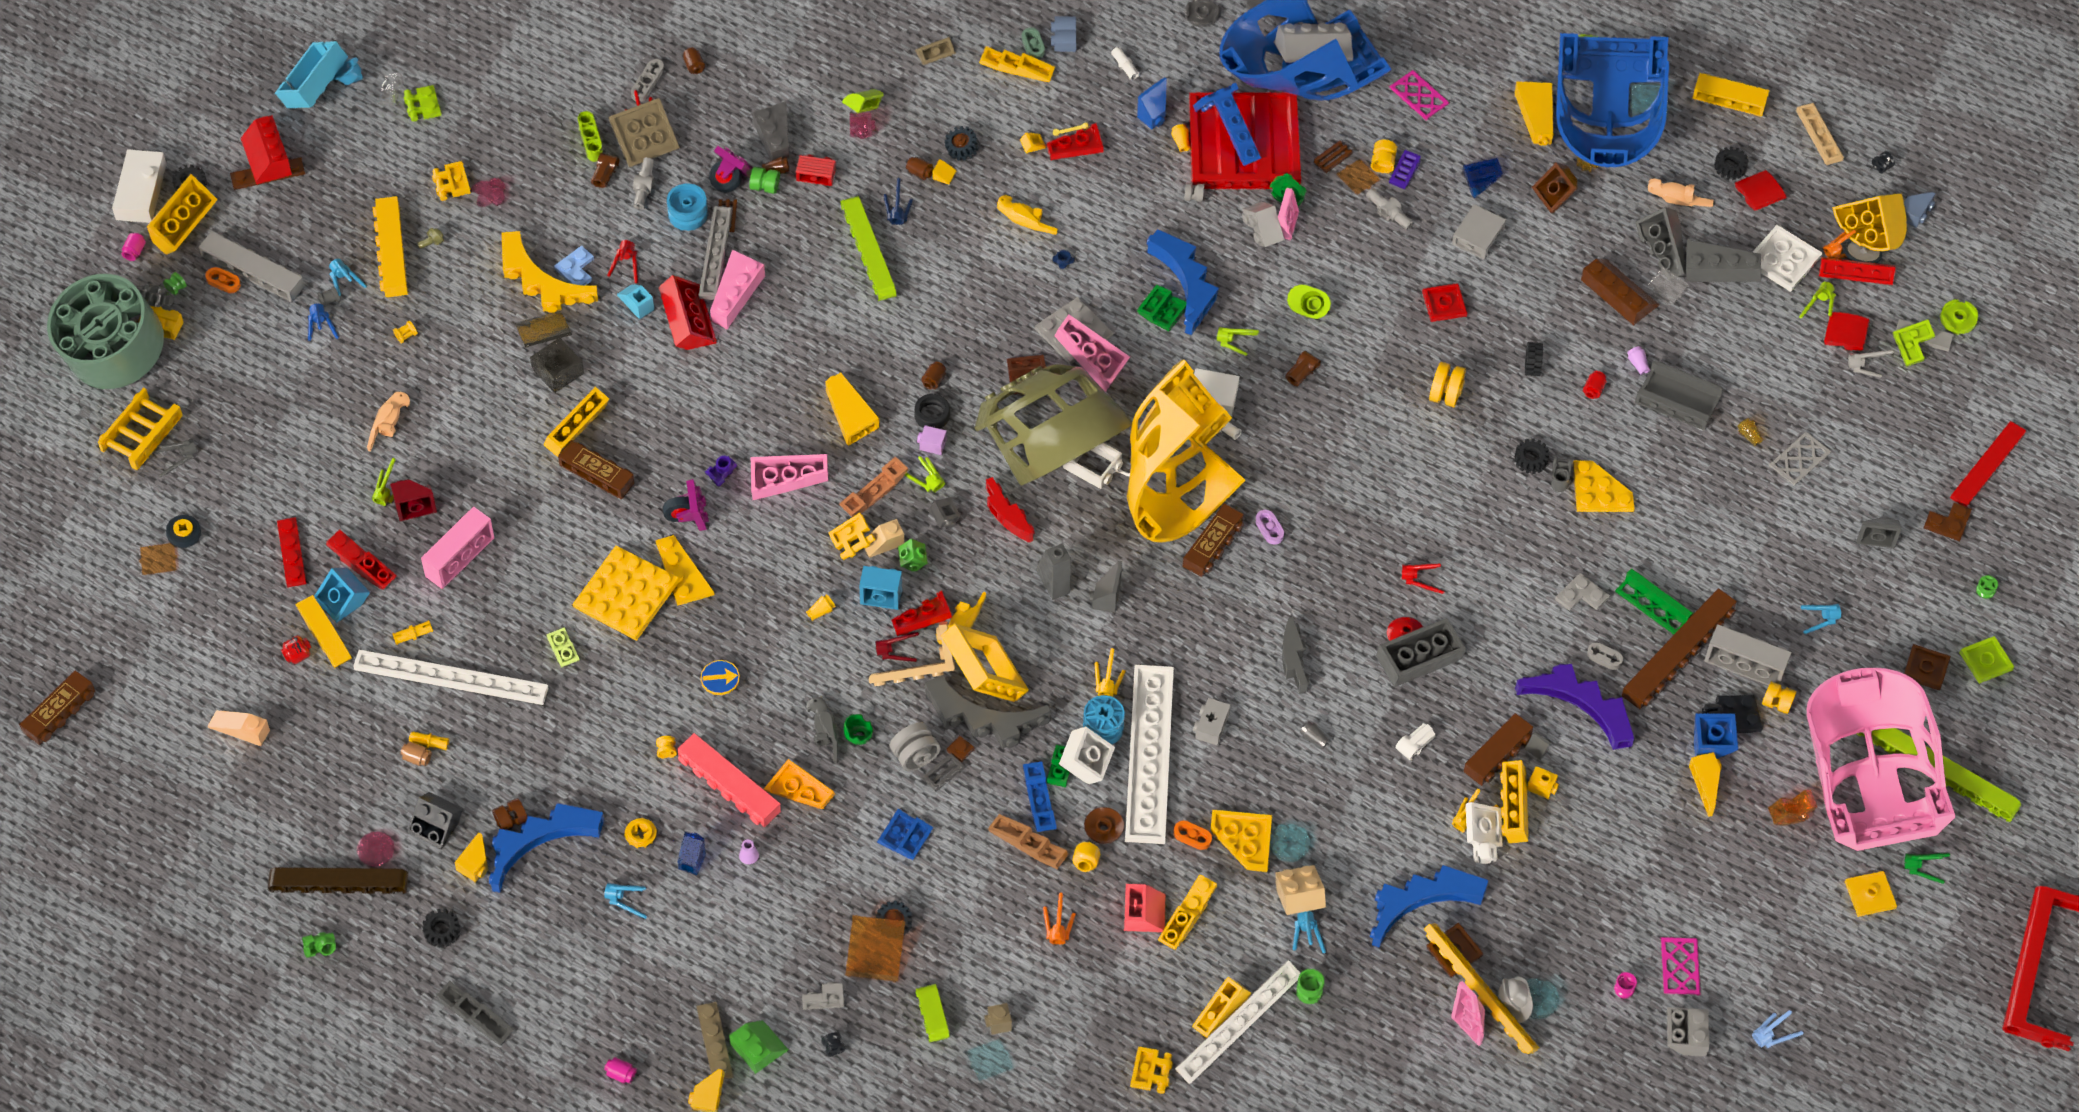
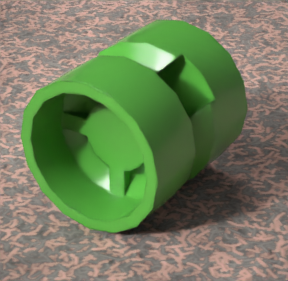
M754 166L750 177V189L756 191L764 189L767 193L776 194L780 182V171L769 170L766 172L765 168Z
M1304 970L1298 977L1297 996L1299 1000L1306 1004L1318 1002L1323 994L1324 977L1318 970Z

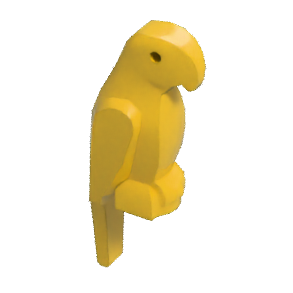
M1008 195L999 197L997 203L998 210L1014 223L1036 231L1057 234V228L1040 223L1042 209H1032L1023 203H1012V197Z
M986 592L982 593L976 606L973 608L970 604L960 601L955 607L956 613L952 616L948 627L958 624L972 628L986 599Z

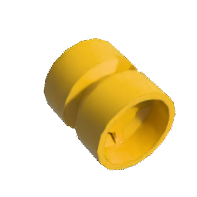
M1385 139L1376 141L1371 161V168L1375 172L1391 173L1394 170L1397 145Z
M1771 681L1762 705L1769 708L1777 707V711L1788 715L1797 691L1788 687L1782 689L1780 684Z

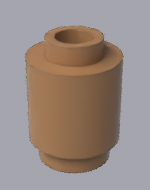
M411 741L403 745L400 753L403 760L418 766H427L432 756V752L427 747Z

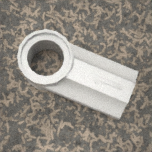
M1423 723L1412 734L1402 737L1397 743L1396 749L1408 760L1412 761L1413 759L1411 758L1416 754L1419 755L1422 748L1435 738L1432 727Z

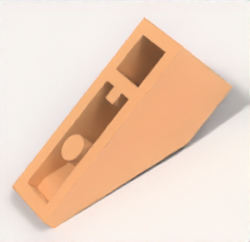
M216 711L208 725V728L262 746L270 731L266 719L249 713Z

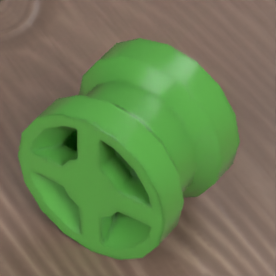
M176 272L171 274V278L163 281L165 288L174 296L178 294V290L184 289L187 286L184 279Z
M1990 575L1981 577L1976 588L1978 595L1985 599L1993 597L1998 587V581Z

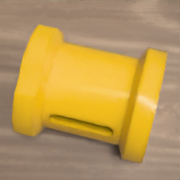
M410 320L407 321L406 325L393 329L394 335L401 344L412 335H418L416 328Z

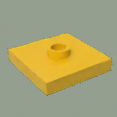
M1884 871L1845 880L1858 917L1896 909L1897 905Z

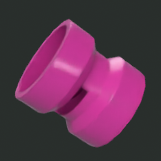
M1628 972L1619 974L1614 986L1617 996L1625 999L1634 994L1637 984L1635 976Z

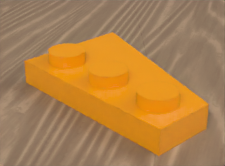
M789 759L764 788L766 792L822 810L835 795L834 791Z

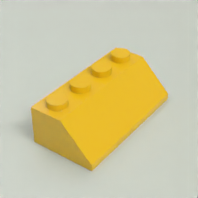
M192 174L188 176L147 225L152 242L166 255L176 251L218 200Z

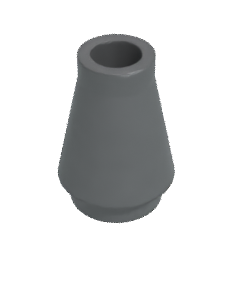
M1308 721L1300 731L1303 735L1302 738L1318 745L1322 749L1329 742V739L1315 722Z

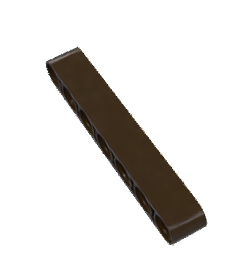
M275 867L269 871L267 890L272 893L274 891H281V893H294V891H301V893H314L315 891L335 893V891H339L342 893L362 892V894H375V892H382V894L402 892V894H405L407 892L408 871L392 868Z

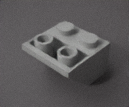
M1667 1007V1046L1682 1055L1706 1057L1709 1049L1708 1009Z

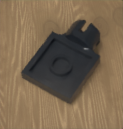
M1755 695L1717 696L1715 699L1716 703L1705 704L1704 708H1702L1701 714H1735L1737 733H1754L1763 730Z

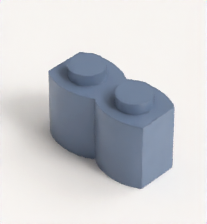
M1055 16V22H1051V32H1055V35H1051V46H1055V52H1076V16Z

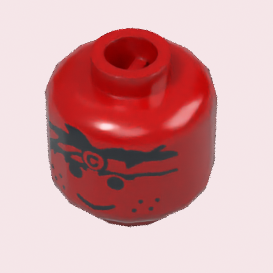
M296 635L283 643L281 652L288 663L297 664L310 656L309 649L312 646L307 638L303 639L301 636Z

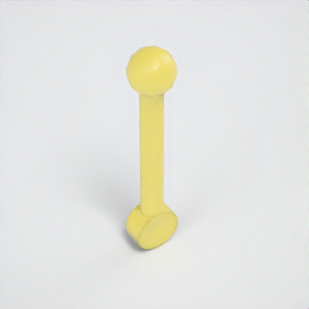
M1083 123V125L1063 130L1054 129L1053 135L1058 136L1061 133L1088 129L1089 124Z

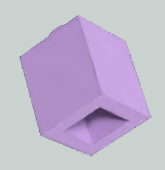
M924 426L923 432H919L917 443H920V450L942 455L947 440V431Z

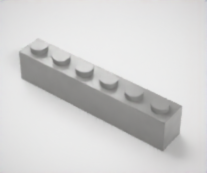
M211 232L199 246L201 257L290 302L305 287L303 278L299 273H293L283 265H277L269 258L261 257L253 250L246 249L239 243L226 239L221 234Z

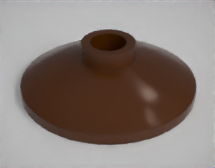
M1100 807L1092 810L1086 816L1084 829L1091 840L1107 844L1116 841L1122 835L1124 821L1121 815L1114 809ZM1102 826H1106L1108 829L1101 830L1100 828Z

